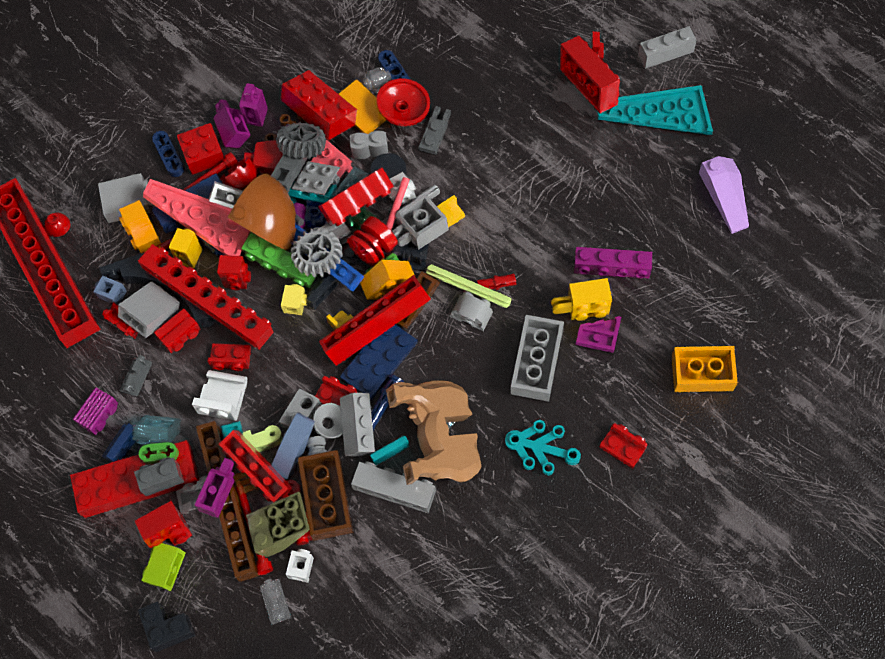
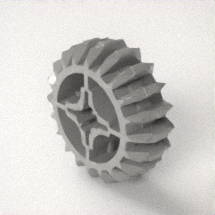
M311 228L310 233L304 231L303 237L298 236V241H293L294 247L291 248V259L294 261L293 264L298 268L299 272H304L307 277L310 274L314 278L317 274L323 277L324 272L330 274V269L336 270V264L341 262L340 258L343 256L342 245L339 238L335 237L333 232L329 233L327 229L322 232L320 228L317 231ZM326 245L331 247L330 252L325 249ZM303 254H307V261L303 259Z

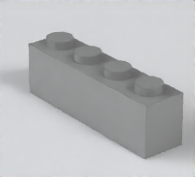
M359 462L351 483L353 490L429 513L436 493L435 486L428 480H416L414 483L407 485L404 473L399 475L394 470L386 467L380 469L371 462H365V464Z

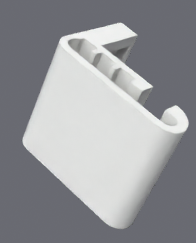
M209 370L206 374L207 378H209L208 383L203 385L200 398L194 397L193 407L201 415L236 421L245 393L247 377Z

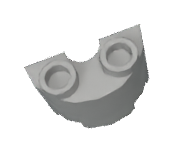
M464 291L459 296L449 317L460 322L465 321L472 327L484 331L493 311L488 300H480L470 292Z
M207 476L199 478L196 485L195 483H188L182 489L176 491L181 514H189V511L197 509L195 503Z

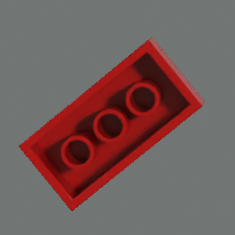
M580 36L562 43L560 70L599 113H602L618 105L619 76L610 70L608 64L604 63L599 58L597 52H594Z
M310 70L282 84L281 101L307 123L320 127L324 131L326 139L330 140L355 126L357 109Z

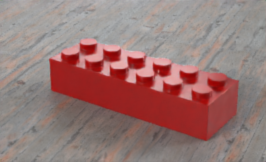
M187 440L174 444L179 451L176 461L180 466L184 483L149 496H145L140 491L134 473L140 470V467L148 465L140 459L139 455L70 475L78 513L87 518L180 490L188 483H195L196 485L197 481H199V475L191 445ZM168 448V452L163 453H165L167 456H170V453H172L173 451L170 448ZM149 451L148 454H144V455H145L147 458H150V455H151V454H157V453H152L151 451Z

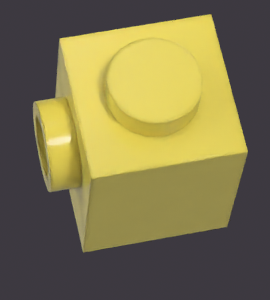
M298 284L285 285L281 302L283 313L302 315L303 308L308 303V294H306L304 287Z

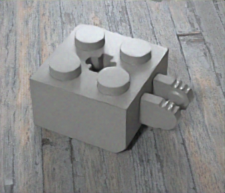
M424 194L396 213L395 217L398 227L392 230L396 238L400 237L398 245L403 247L405 244L412 242L419 250L447 232L449 228L447 217Z

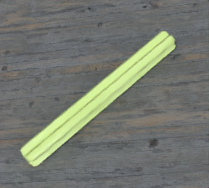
M432 264L427 267L426 274L504 308L511 304V298Z

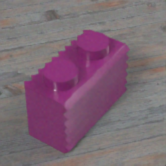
M95 387L72 420L96 435L98 431L100 432L104 429L109 415H113L116 412L118 402L112 396Z

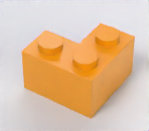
M140 200L119 209L122 215L119 219L128 236L132 235L133 239L130 241L135 250L139 249L140 253H144L152 244L155 246L161 244Z
M381 260L364 275L360 284L366 298L377 301L413 276L414 273L409 261Z

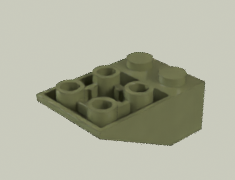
M300 492L246 515L255 553L265 557L285 550L310 530Z

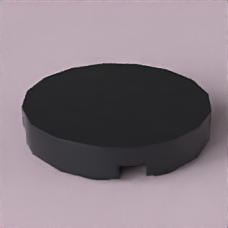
M392 153L378 156L370 167L371 173L383 167L389 179L402 172L405 175L407 174L404 160Z

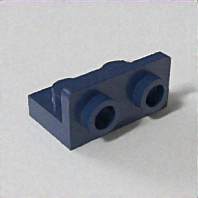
M129 423L127 425L124 424L102 457L111 463L124 459L141 433L135 426Z

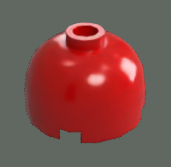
M247 157L246 160L242 159L228 170L229 175L225 176L223 174L220 180L225 185L245 190L257 177V170L250 158Z

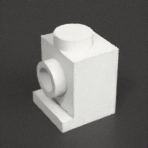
M298 549V552H291L286 576L289 579L309 582L314 559L310 551ZM300 563H305L303 569L298 568Z

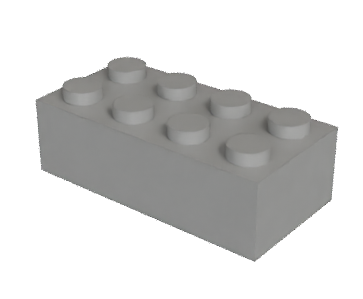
M530 315L525 316L511 383L512 395L549 402L563 333V321Z

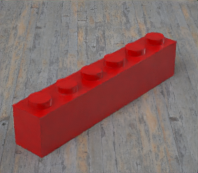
M413 275L319 342L325 353L337 366L430 301L431 298Z

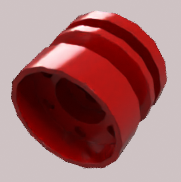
M370 216L360 225L362 231L356 230L353 233L354 235L347 239V243L360 259L374 267L379 260L385 258L383 252L389 253L398 244V240L383 222Z

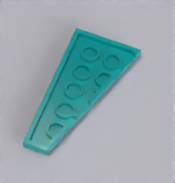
M701 85L618 97V105L602 113L596 110L598 120L707 135L713 134Z

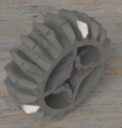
M293 122L291 125L286 124V126L278 130L276 144L283 155L303 160V158L310 159L320 155L324 151L326 137L324 131L320 127L314 126V124Z

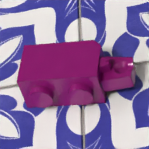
M248 83L244 87L240 100V110L246 124L262 127L268 110L263 91L255 87L254 84Z
M220 99L215 105L217 114L213 118L225 147L240 148L250 137V132L240 109L231 108L226 100Z
M224 458L220 468L216 467V469L209 471L195 503V507L200 512L216 518L219 517L234 483V473L231 472L234 466L232 460Z

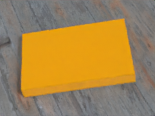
M357 79L339 93L341 97L357 109L355 127L361 133L369 134L386 121L377 109V98Z

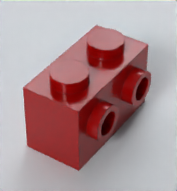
M220 255L217 273L224 288L232 290L247 289V282L251 281V272L248 271V264L245 263L243 256Z

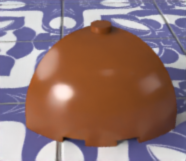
M262 174L245 188L228 218L286 251H289L296 233V211L293 201H291L287 193L288 191L277 179L269 174Z

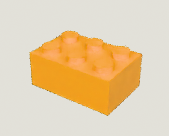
M734 346L674 347L672 353L674 392L734 391L737 385Z

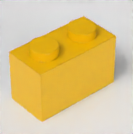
M177 228L169 246L173 257L179 258L183 262L182 265L195 268L203 250L195 233L190 229L182 230Z

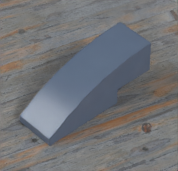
M296 413L272 463V467L285 479L294 474L298 458L304 454L315 423L314 420L300 413Z

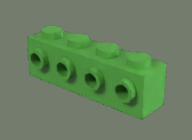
M250 233L241 248L246 259L260 263L267 270L272 269L276 271L279 276L285 279L289 278L295 284L310 289L315 280L312 274L307 277L304 272H299L298 268L293 264L294 261L291 259V253Z

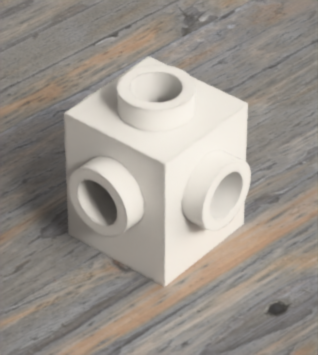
M403 172L390 178L394 186L390 189L391 193L389 194L392 201L396 198L402 178H407ZM411 179L401 205L416 198L414 193L416 187Z

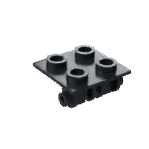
M412 242L405 244L403 247L397 244L388 255L394 253L399 261H409L413 270L425 271L429 243L419 250Z

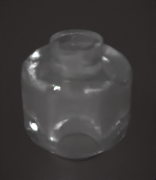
M383 67L367 71L366 77H364L366 88L374 93L379 92L380 88L391 80L389 71H385Z

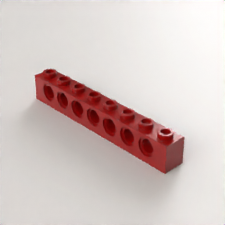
M152 244L138 260L142 269L258 350L274 333L269 320L256 316L257 313L250 307L245 308L237 298L227 296L224 289L219 286L217 288L214 287L205 276L201 278L192 267L189 266L187 268L182 265L183 262L179 258L169 256L168 251L160 246L158 248ZM162 263H166L165 266L159 267ZM181 273L178 277H174L175 274ZM191 283H196L193 287H188ZM211 293L208 297H203L204 294ZM225 303L223 307L218 308L219 304ZM240 313L239 317L232 318L234 314ZM249 324H255L253 328H247Z

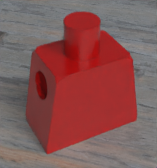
M276 140L257 142L254 153H244V160L247 157L250 158L256 167L257 174L272 175L283 154L279 151Z

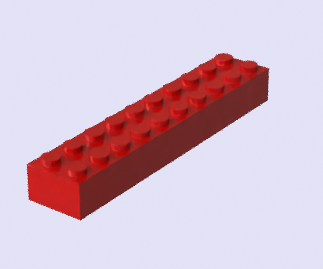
M14 178L1 185L0 229L57 336L64 346L68 348L101 329L18 180Z

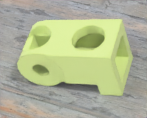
M274 425L268 426L265 431L253 435L250 430L243 432V436L259 453L280 445L283 440L281 430Z

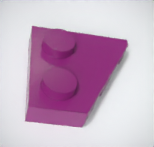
M617 316L615 319L607 321L603 319L595 323L581 324L576 345L614 353L621 317Z

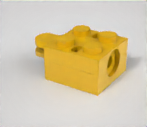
M608 278L569 284L568 296L551 300L553 313L562 314L570 312L571 320L576 319L578 321L594 316L596 318L605 317L610 312L612 302Z

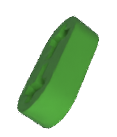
M171 442L147 444L139 450V457L146 464H156L161 459L167 457H174L176 460L179 455L177 447ZM168 448H170L173 451L172 453H170V456H167L165 453H163L168 452ZM148 450H150L152 453H157V454H151V455H150V458H147V457L144 455V454H148Z

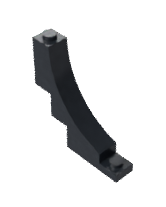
M144 253L100 267L102 276L112 280H117L122 276L126 284L147 285L151 281L154 282L157 286L162 287L183 301L192 311L200 328L210 327L213 323L218 322L142 269L138 260ZM181 273L175 274L174 277H178ZM191 283L188 287H193L196 283ZM209 293L204 294L203 297H208Z

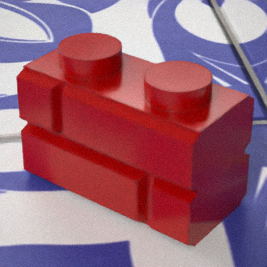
M183 308L158 328L154 334L166 349L172 353L173 351H179L188 339L195 338L201 329L198 323Z

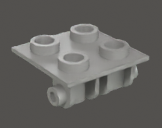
M308 161L292 189L325 195L331 184L339 183L340 177L337 176V172L340 167Z

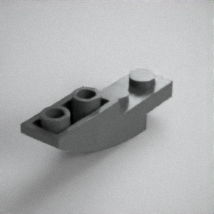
M283 155L271 176L288 191L287 193H289L293 182L299 177L307 158L302 160L301 158L295 159V157L289 158L288 155Z

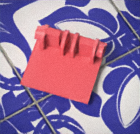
M326 140L324 151L311 160V162L340 167L337 172V176L340 178L345 172L350 173L353 169L351 166L352 161L328 140Z

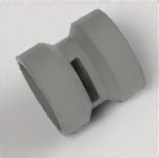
M314 436L309 438L306 445L309 449L308 456L327 452L324 437Z

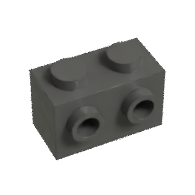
M174 457L163 458L154 465H144L139 468L140 470L134 472L139 489L145 496L184 483L180 466Z

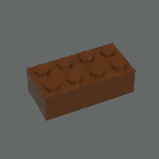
M338 450L299 457L298 463L310 536L313 541L353 533Z

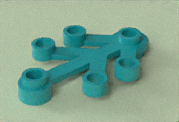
M542 420L535 421L532 427L522 432L517 430L510 431L505 437L506 446L511 450L517 451L526 470L534 468L535 460L528 456L524 447L532 449L545 475L553 474L554 465L548 462L544 453L562 457L569 465L578 464L581 458V454L576 448L565 450L547 445L548 442L564 436L565 430L561 425H556L553 431L534 441L527 438L535 433L544 432L545 423ZM541 424L543 428L537 429L536 425ZM560 429L562 434H556L555 430ZM513 437H517V438L519 439V441H518V442H512L511 439H512ZM570 453H575V454H576V457H575V458H571V457L569 456V454H570ZM529 460L533 464L531 466H527L525 462ZM550 466L552 470L548 472L545 470V467Z

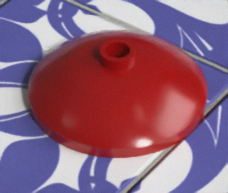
M394 79L385 83L380 88L376 104L379 113L388 122L399 126H411L421 122L427 116L430 108V98L425 88L419 83L410 79Z

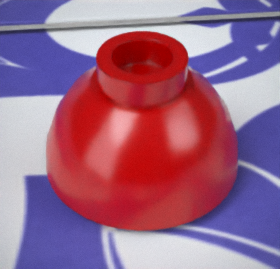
M59 212L50 214L44 223L47 233L52 237L63 236L69 231L71 225L69 218Z

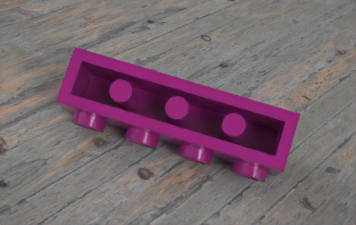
M576 247L574 273L650 278L652 252Z

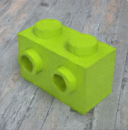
M164 543L153 547L148 565L143 570L142 581L171 591L186 552Z

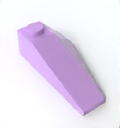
M718 156L702 162L699 174L731 234L748 228L749 223L741 173L733 159Z

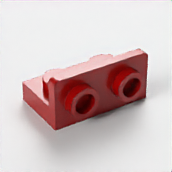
M212 344L211 357H208L207 362L215 370L231 368L235 371H242L243 369H249L251 346Z
M323 376V383L315 397L320 399L321 405L334 403L340 406L341 397L358 392L355 387L349 384L346 386L341 384L335 377L330 376L328 378Z
M613 423L599 447L629 467L634 468L648 444L645 443L646 441L641 436H634L628 432L629 430L625 426Z

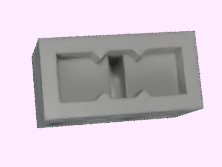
M298 389L279 420L281 427L288 430L296 413L313 419L315 411L321 406L320 399ZM306 403L312 404L308 409L302 408Z

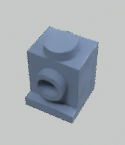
M102 276L100 281L95 284L93 292L97 298L112 304L116 303L119 306L127 290L122 283Z

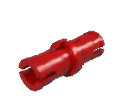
M514 273L504 276L494 275L492 278L477 280V284L489 289L500 290L502 287L516 285V278Z

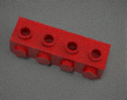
M233 430L219 443L223 448L222 452L224 455L236 462L235 466L242 473H246L250 477L249 481L256 488L259 487L264 492L263 496L269 502L275 503L281 500L293 489L239 431Z

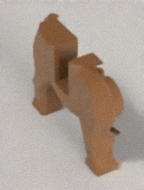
M440 380L429 381L419 385L397 382L386 389L389 407L393 408L402 403L409 404L407 408L411 414L409 418L413 419L414 423L418 425L417 438L424 458L409 461L403 466L407 485L414 483L419 477H430L434 480L449 478L458 482H465L479 472L482 466L477 450V433L453 436L448 434L449 427L446 423L464 421L472 415L468 406V395L461 386L449 381Z

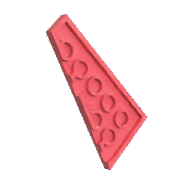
M149 180L143 192V198L187 229L192 230L197 236L224 255H241V248L247 240L250 231L228 218L232 208L210 202L209 199L158 181Z

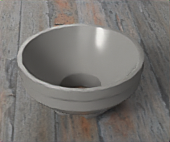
M326 403L318 407L312 419L315 421L313 428L316 433L326 439H334L343 434L341 406L334 403ZM324 418L332 420V428L327 429L323 426L322 421Z

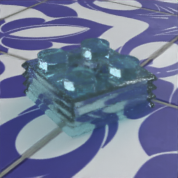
M145 415L132 426L134 428L132 430L134 432L132 439L137 440L139 444L171 442L181 432V419Z

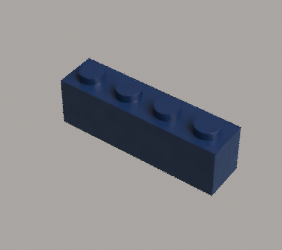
M214 174L185 191L209 199L214 181L222 182L218 175ZM158 207L152 209L166 234L177 230L182 225Z

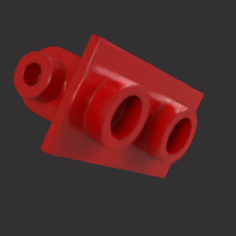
M116 303L112 304L110 310L106 309L103 311L102 315L105 320L116 324V327L123 331L126 336H132L136 339L138 332L118 317V305Z

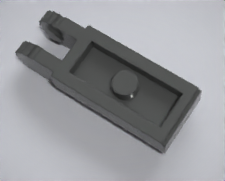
M435 107L419 145L420 151L434 155L437 154L448 126L451 110L446 109L443 120H439L440 107Z

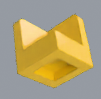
M455 195L437 206L447 217L448 228L465 217V213L457 205Z
M340 311L334 317L329 314L326 318L328 324L336 330L353 318L351 314L348 316L344 311Z

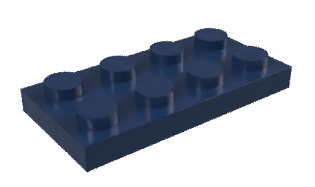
M394 325L364 346L342 373L340 379L346 384L355 387L359 393H369L371 401L389 379L388 376L394 373L418 343L417 339L397 325Z

